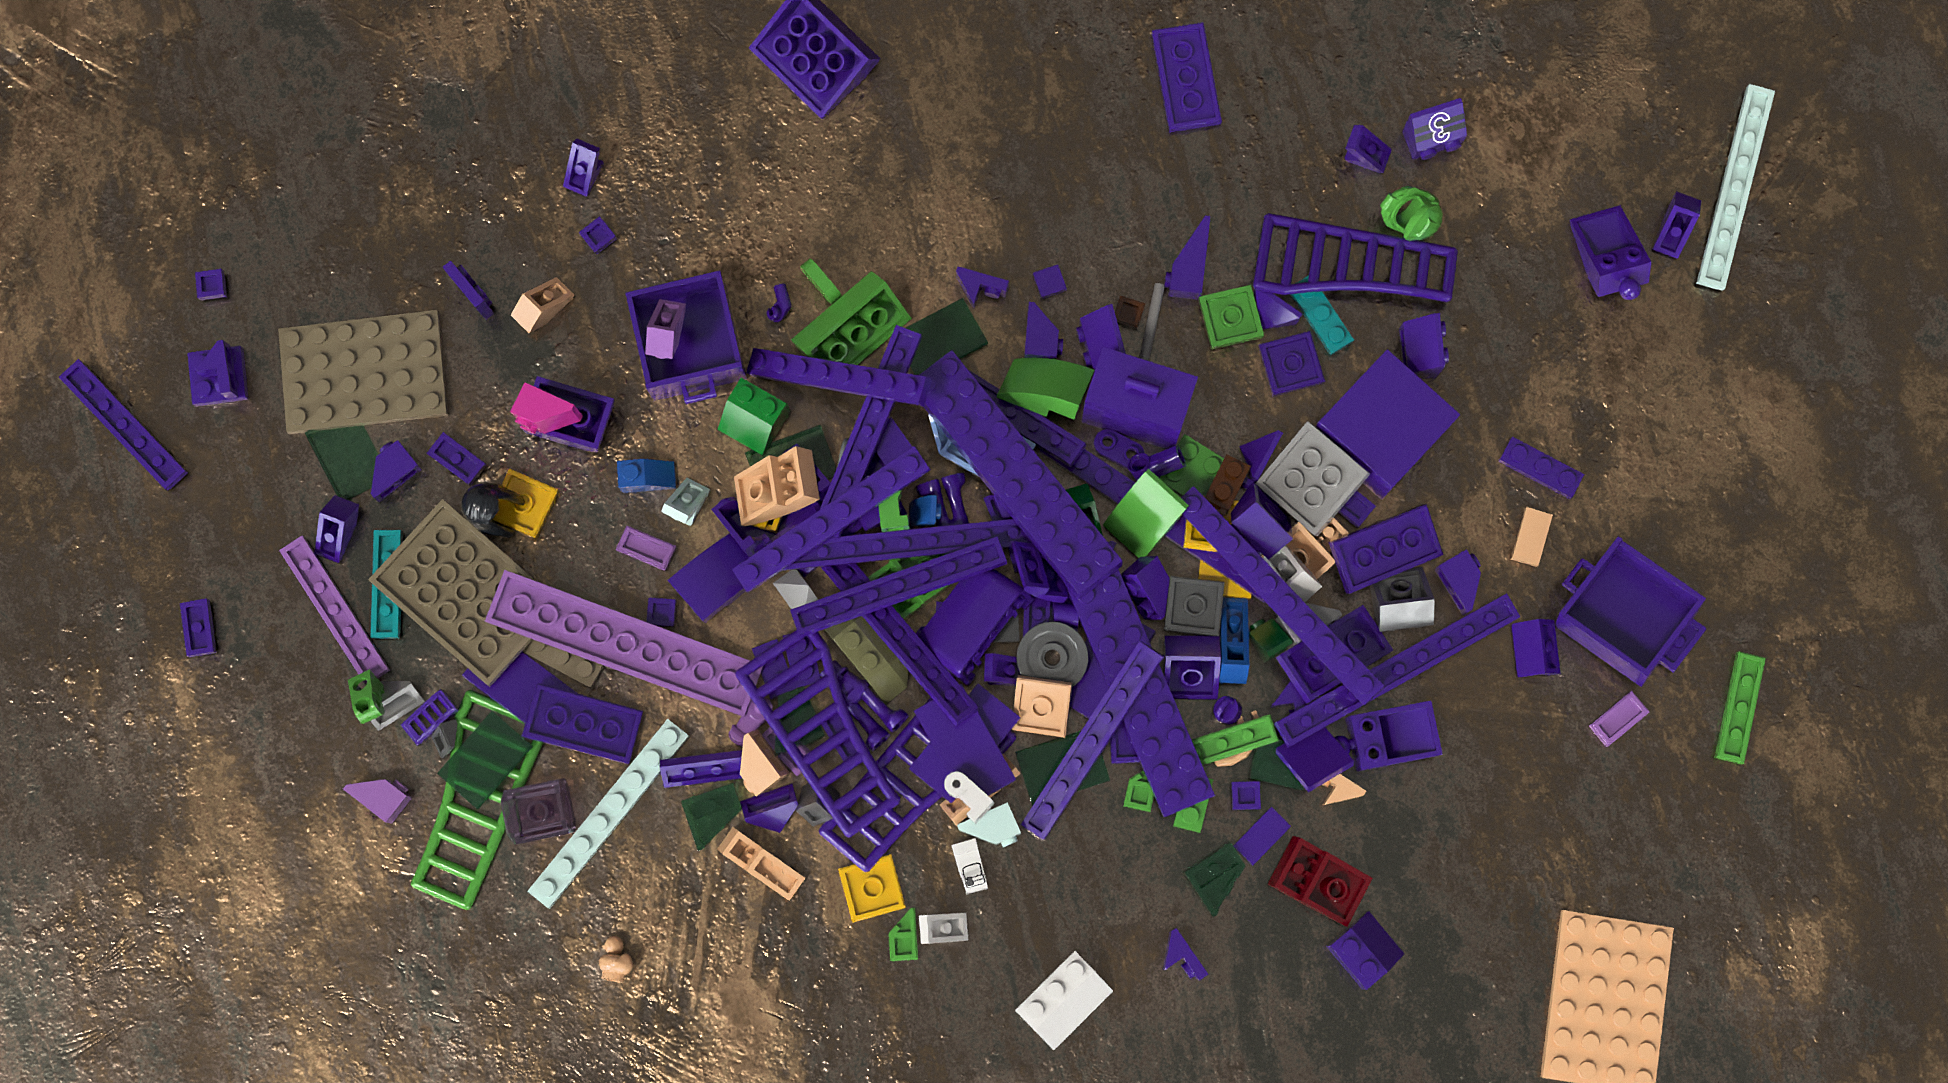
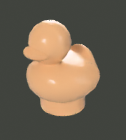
M611 936L605 941V945L602 946L607 954L599 959V967L603 971L601 979L623 983L624 976L632 971V958L628 953H624L622 956L618 955L622 952L624 943L620 937Z

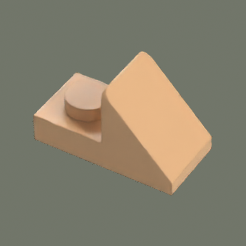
M1339 774L1322 784L1327 788L1329 785L1333 786L1322 805L1364 796L1366 790Z

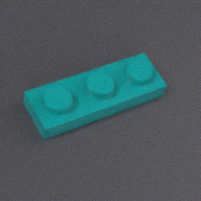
M1309 275L1297 283L1308 282ZM1322 291L1290 294L1330 356L1354 342L1353 337Z

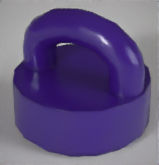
M1223 696L1216 701L1213 713L1218 721L1225 724H1233L1241 717L1242 706L1237 699Z

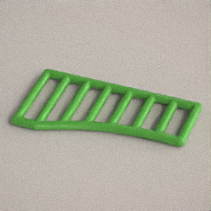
M473 690L466 691L458 708L459 711L454 717V720L456 719L458 723L455 747L451 750L448 777L442 803L424 854L411 881L413 888L465 910H469L474 903L543 745V742L532 740V743L529 744L467 718L472 704L476 703L523 723L490 697ZM467 729L526 754L521 768L517 769L462 746L463 730ZM461 757L515 779L509 795L460 775ZM456 786L503 804L504 807L498 820L453 802ZM449 814H455L493 830L487 845L445 829ZM440 840H445L481 855L482 857L476 870L473 871L435 855ZM430 865L470 881L465 896H460L425 881L424 879Z

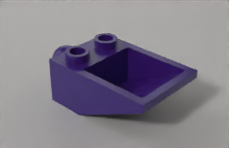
M1619 205L1570 219V226L1587 277L1597 296L1601 297L1619 291L1621 297L1626 300L1637 298L1641 292L1640 285L1649 283L1651 260L1622 207Z
M1431 701L1351 715L1345 718L1349 739L1342 735L1334 737L1348 754L1352 750L1356 772L1443 755ZM1364 722H1369V729H1371L1369 732L1363 729ZM1370 749H1375V759L1369 757L1368 751Z

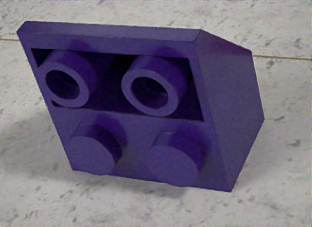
M1434 313L1403 322L1399 328L1402 363L1420 379L1437 378L1444 369L1445 364L1449 361L1448 348L1443 347L1442 338L1446 336L1445 321H1441L1440 313Z

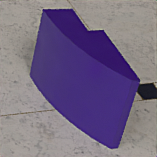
M729 533L695 557L667 581L700 619L707 623L725 606L728 607L746 591L732 569L749 557Z

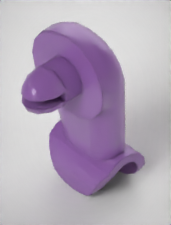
M764 697V699L766 700V702L768 703V705H769L770 708L772 709L773 707H772L771 702H770L767 698ZM752 700L748 705L745 716H741L736 725L733 724L728 733L730 740L740 747H743L744 735L757 730L766 721Z

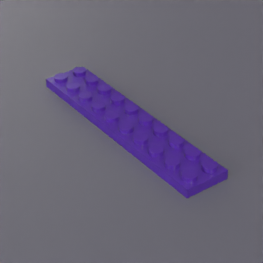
M1119 569L1080 600L1075 597L1064 583L1108 688L1139 641H1143L1152 648ZM1158 665L1123 719V723L1163 817H1166L1215 796L1160 665Z

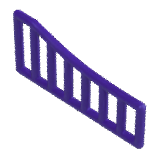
M1268 213L1264 216L1253 287L1259 291L1281 295L1350 290L1393 293L1449 302L1453 296L1458 251L1455 247L1418 240L1408 241L1401 237ZM1273 225L1289 228L1281 283L1265 281ZM1299 231L1315 232L1308 282L1291 284ZM1326 235L1342 237L1336 279L1319 281ZM1352 239L1368 242L1362 280H1346ZM1378 244L1394 247L1389 282L1373 281ZM1404 249L1420 252L1416 286L1400 284ZM1431 254L1446 257L1442 290L1426 288Z
M795 630L739 668L735 675L846 837H852L900 803V797L882 773L854 724L840 688L829 646L819 632L800 638L797 630ZM808 636L817 649L757 689L749 675ZM822 659L826 675L772 711L764 697ZM829 686L834 703L788 733L779 720ZM838 713L844 729L803 756L795 742ZM850 738L857 753L821 778H818L810 765ZM863 762L871 777L834 801L826 787ZM878 785L887 799L850 824L841 810Z
M930 697L925 704L932 701L933 699ZM916 715L876 761L891 786L913 804L914 807L903 818L893 809L883 815L895 825L884 838L869 825L859 831L876 845L866 859L832 831L837 825L834 819L824 822L819 828V834L864 872H869L904 831L929 807L942 798L935 790L925 798H921L886 768L895 755L909 766L914 763L917 757L903 747L913 734L927 745L931 742ZM1012 730L998 746L1001 754L1005 753L1016 740V734ZM867 771L856 786L871 777L869 771ZM868 791L861 796L873 808L883 802L872 791ZM857 800L841 810L850 824L860 818L850 810Z

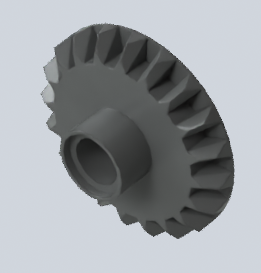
M1045 622L1036 625L1024 635L1017 650V665L1022 676L1070 682L1072 687L1081 680L1088 664V651L1084 640L1076 630L1060 622ZM1048 650L1058 651L1060 654V661L1058 663L1050 664L1046 661L1045 654Z

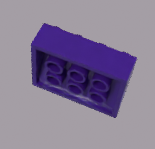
M785 0L749 47L821 119H824L868 76L881 59L821 0Z

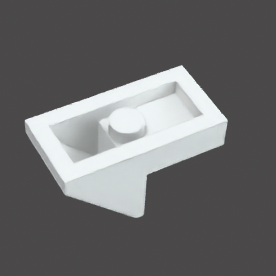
M966 913L919 916L921 944L968 941Z

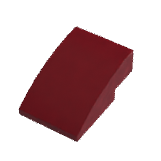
M1292 836L1268 885L1333 921L1348 927L1373 878L1329 852L1319 849L1301 837Z

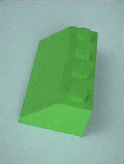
M871 271L792 338L791 341L803 356L858 365L892 336L896 325L902 327L912 318L888 284Z

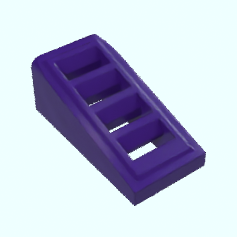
M440 689L409 716L401 726L414 743L419 746L433 734L440 723L450 721L455 717L459 709L447 693ZM438 702H441L447 709L444 714L436 705ZM431 708L439 717L436 721L428 712ZM424 715L431 724L429 728L421 721V716ZM414 722L423 731L420 736L411 726Z

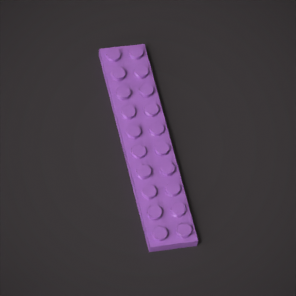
M504 570L485 622L734 714L745 716L751 698L736 678L735 673L739 668L750 662V660ZM762 667L749 675L755 686Z

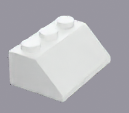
M1073 951L1015 1011L1055 1050L1113 990L1076 951Z

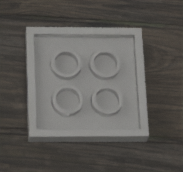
M1307 421L1255 484L1313 535L1318 537L1368 478L1370 473L1311 422Z

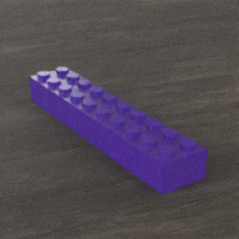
M952 350L919 374V376H925L932 380L925 406H923L924 409L1078 600L1122 567L1123 560Z

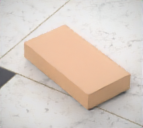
M1529 507L1525 508L1511 560L1534 567L1539 566L1552 514Z

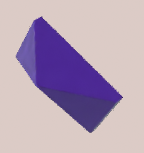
M1254 290L1253 295L1263 330L1297 325L1300 321L1302 313L1273 293Z
M1278 430L1239 446L1244 463L1251 466L1248 475L1252 481H1258L1283 432Z
M793 784L740 801L746 823L778 833L782 831L798 806Z

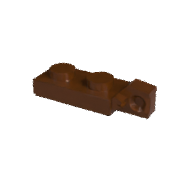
M1227 454L1205 496L1207 501L1223 517L1228 513L1251 467Z

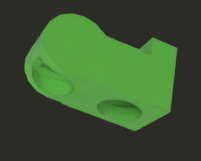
M902 490L879 505L882 532L910 529L908 516L900 514L899 501L902 497Z
M370 669L349 679L351 703L357 719L362 724H365L384 715L385 710L381 702L382 694L385 693L384 685ZM362 681H367L363 689L358 686Z

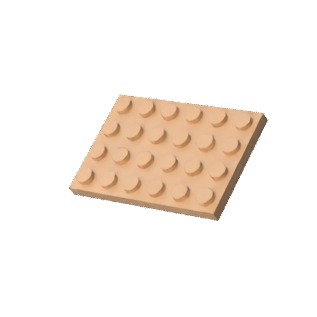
M1561 910L1541 1068L1542 1078L1573 1083H1656L1674 928Z

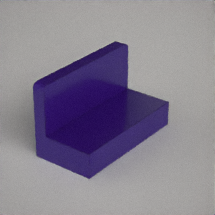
M1535 619L1513 623L1512 634L1517 676L1561 674L1554 620Z

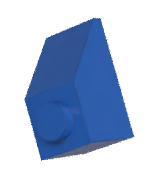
M653 459L617 461L618 488L622 493L676 489L674 461Z

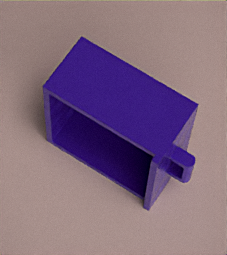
M720 270L625 293L646 389L654 401L682 394L685 404L717 397L716 386L737 382L740 378L747 379L727 288ZM659 299L686 304L679 345L673 359H660L652 355H646L647 325ZM710 388V392L689 397L688 393Z
M1102 347L1085 399L1082 423L1101 429H1110L1123 436L1169 449L1176 446L1198 377Z
M1387 349L1324 415L1316 427L1370 473L1363 484L1382 500L1461 414Z
M1618 536L1596 566L1581 558L1563 581L1562 586L1572 592L1573 596L1559 613L1555 627L1642 687L1699 612L1706 598L1622 541L1623 539ZM1583 567L1590 571L1580 587L1577 588L1571 581Z

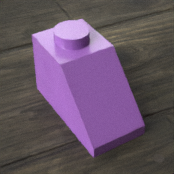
M659 299L647 325L646 355H652L660 359H673L679 345L686 310L685 303Z
M383 779L348 784L343 788V790L380 819L390 824L395 821L412 799L406 793L409 788L397 779L394 782Z

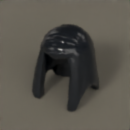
M477 484L470 487L464 493L461 501V510L467 521L480 532L510 538L514 535L513 530L491 520L499 512L500 499L518 505H524L525 500L521 495L507 489L502 484Z

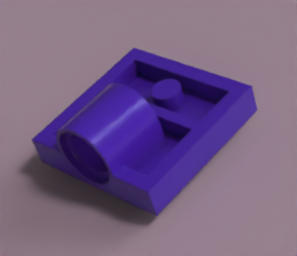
M1069 594L1064 603L1047 601L1031 595L1034 600L1027 610H1024L1023 637L1030 629L1045 622H1060L1069 625L1078 632L1079 617Z

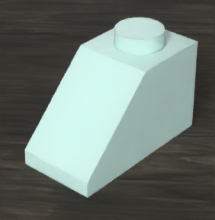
M1008 802L987 811L976 824L969 819L957 825L960 832L994 845L1001 843L1003 847L1017 842L1016 836L1021 834Z

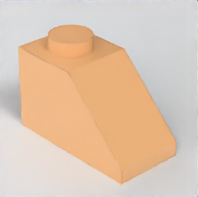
M555 277L523 293L511 316L528 333H531L546 325L575 295Z
M757 729L744 735L740 775L744 779L743 783L747 790L758 796L767 792L786 777L789 771Z

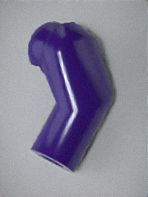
M785 283L773 287L777 301L766 312L768 319L773 322L782 321L792 307Z

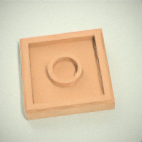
M1018 675L1013 712L1021 717V719L1012 730L1065 738L1067 735L1072 683Z

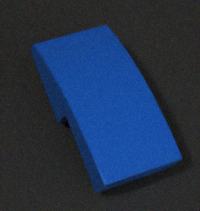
M937 495L920 497L909 503L908 519L910 529H920L921 526L933 527L936 519L940 520L941 503H936Z

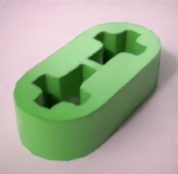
M811 258L800 266L805 276L831 305L842 297L837 287Z

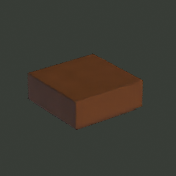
M1120 296L1115 310L1117 323L1137 330L1146 303Z

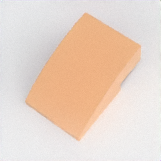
M795 446L779 457L769 455L734 476L742 526L773 520L820 500L812 450Z
M1336 517L1330 521L1318 537L1298 522L1292 528L1293 540L1287 544V547L1318 580L1335 564L1328 542L1348 535L1350 532Z

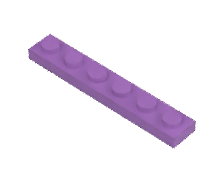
M300 536L280 549V553L357 673L361 674L370 669L379 678L390 671L306 538Z

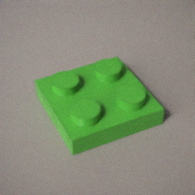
M1251 285L1199 297L1198 300L1211 350L1264 337Z
M1184 434L1178 446L1185 458L1186 467L1160 476V480L1181 497L1193 486L1203 496H1206L1224 458Z

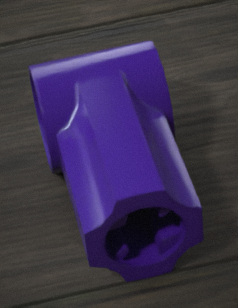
M1176 445L1151 456H1148L1146 453H1138L1129 460L1127 467L1135 480L1138 481L1147 469L1151 470L1160 479V476L1186 467V462L1180 447Z

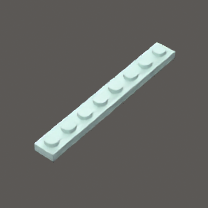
M1752 84L1746 87L1696 284L1721 291L1726 287L1775 93L1774 90Z
M667 719L538 877L528 892L548 909H551L661 773L660 760L672 759L690 736Z

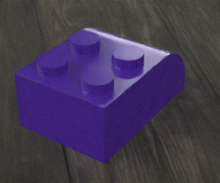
M537 376L534 387L574 404L583 417L579 422L546 434L536 431L535 434L523 431L533 436L581 450L598 452L615 399Z

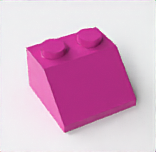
M525 382L510 411L516 418L515 422L521 425L520 428L532 434H535L536 431L546 434L579 422L583 417L574 404Z

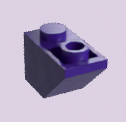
M1158 556L1140 557L1121 573L1128 593L1137 605L1139 614L1145 620H1161L1165 617L1170 578Z

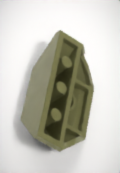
M862 616L824 629L886 705L907 689L909 671Z

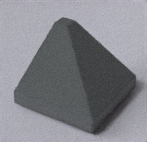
M456 719L440 723L431 735L442 759L446 758L455 747L458 725Z

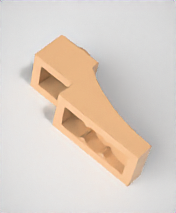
M732 827L717 848L724 856L789 901L805 879L801 874L734 827Z

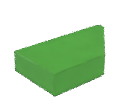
M1144 771L1129 779L1123 806L1151 812L1154 794Z
M910 908L889 932L890 961L918 959L915 908Z

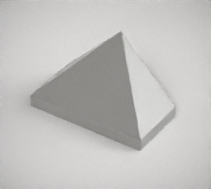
M796 569L789 571L773 583L791 609L818 600Z
M381 681L385 692L382 694L381 702L385 712L384 715L371 720V723L378 731L425 702L424 698L410 681Z

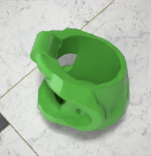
M1404 186L1393 193H1388L1380 204L1381 215L1386 226L1403 233V237L1408 241L1423 240L1431 237L1438 231L1442 223L1443 213L1439 200L1432 193L1422 189ZM1413 199L1410 205L1401 214L1397 215L1403 204Z

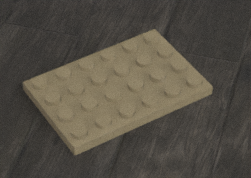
M438 310L278 329L286 432L288 434L449 415L440 313Z
M443 499L368 579L489 687L533 640L487 623L485 619L504 570L534 581L536 580Z

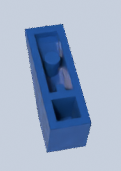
M1223 597L1219 631L1221 650L1219 683L1246 684L1249 671L1248 599Z

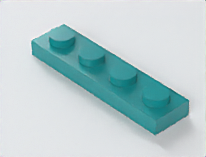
M374 530L372 575L403 542V531ZM372 584L371 638L400 639L401 608Z

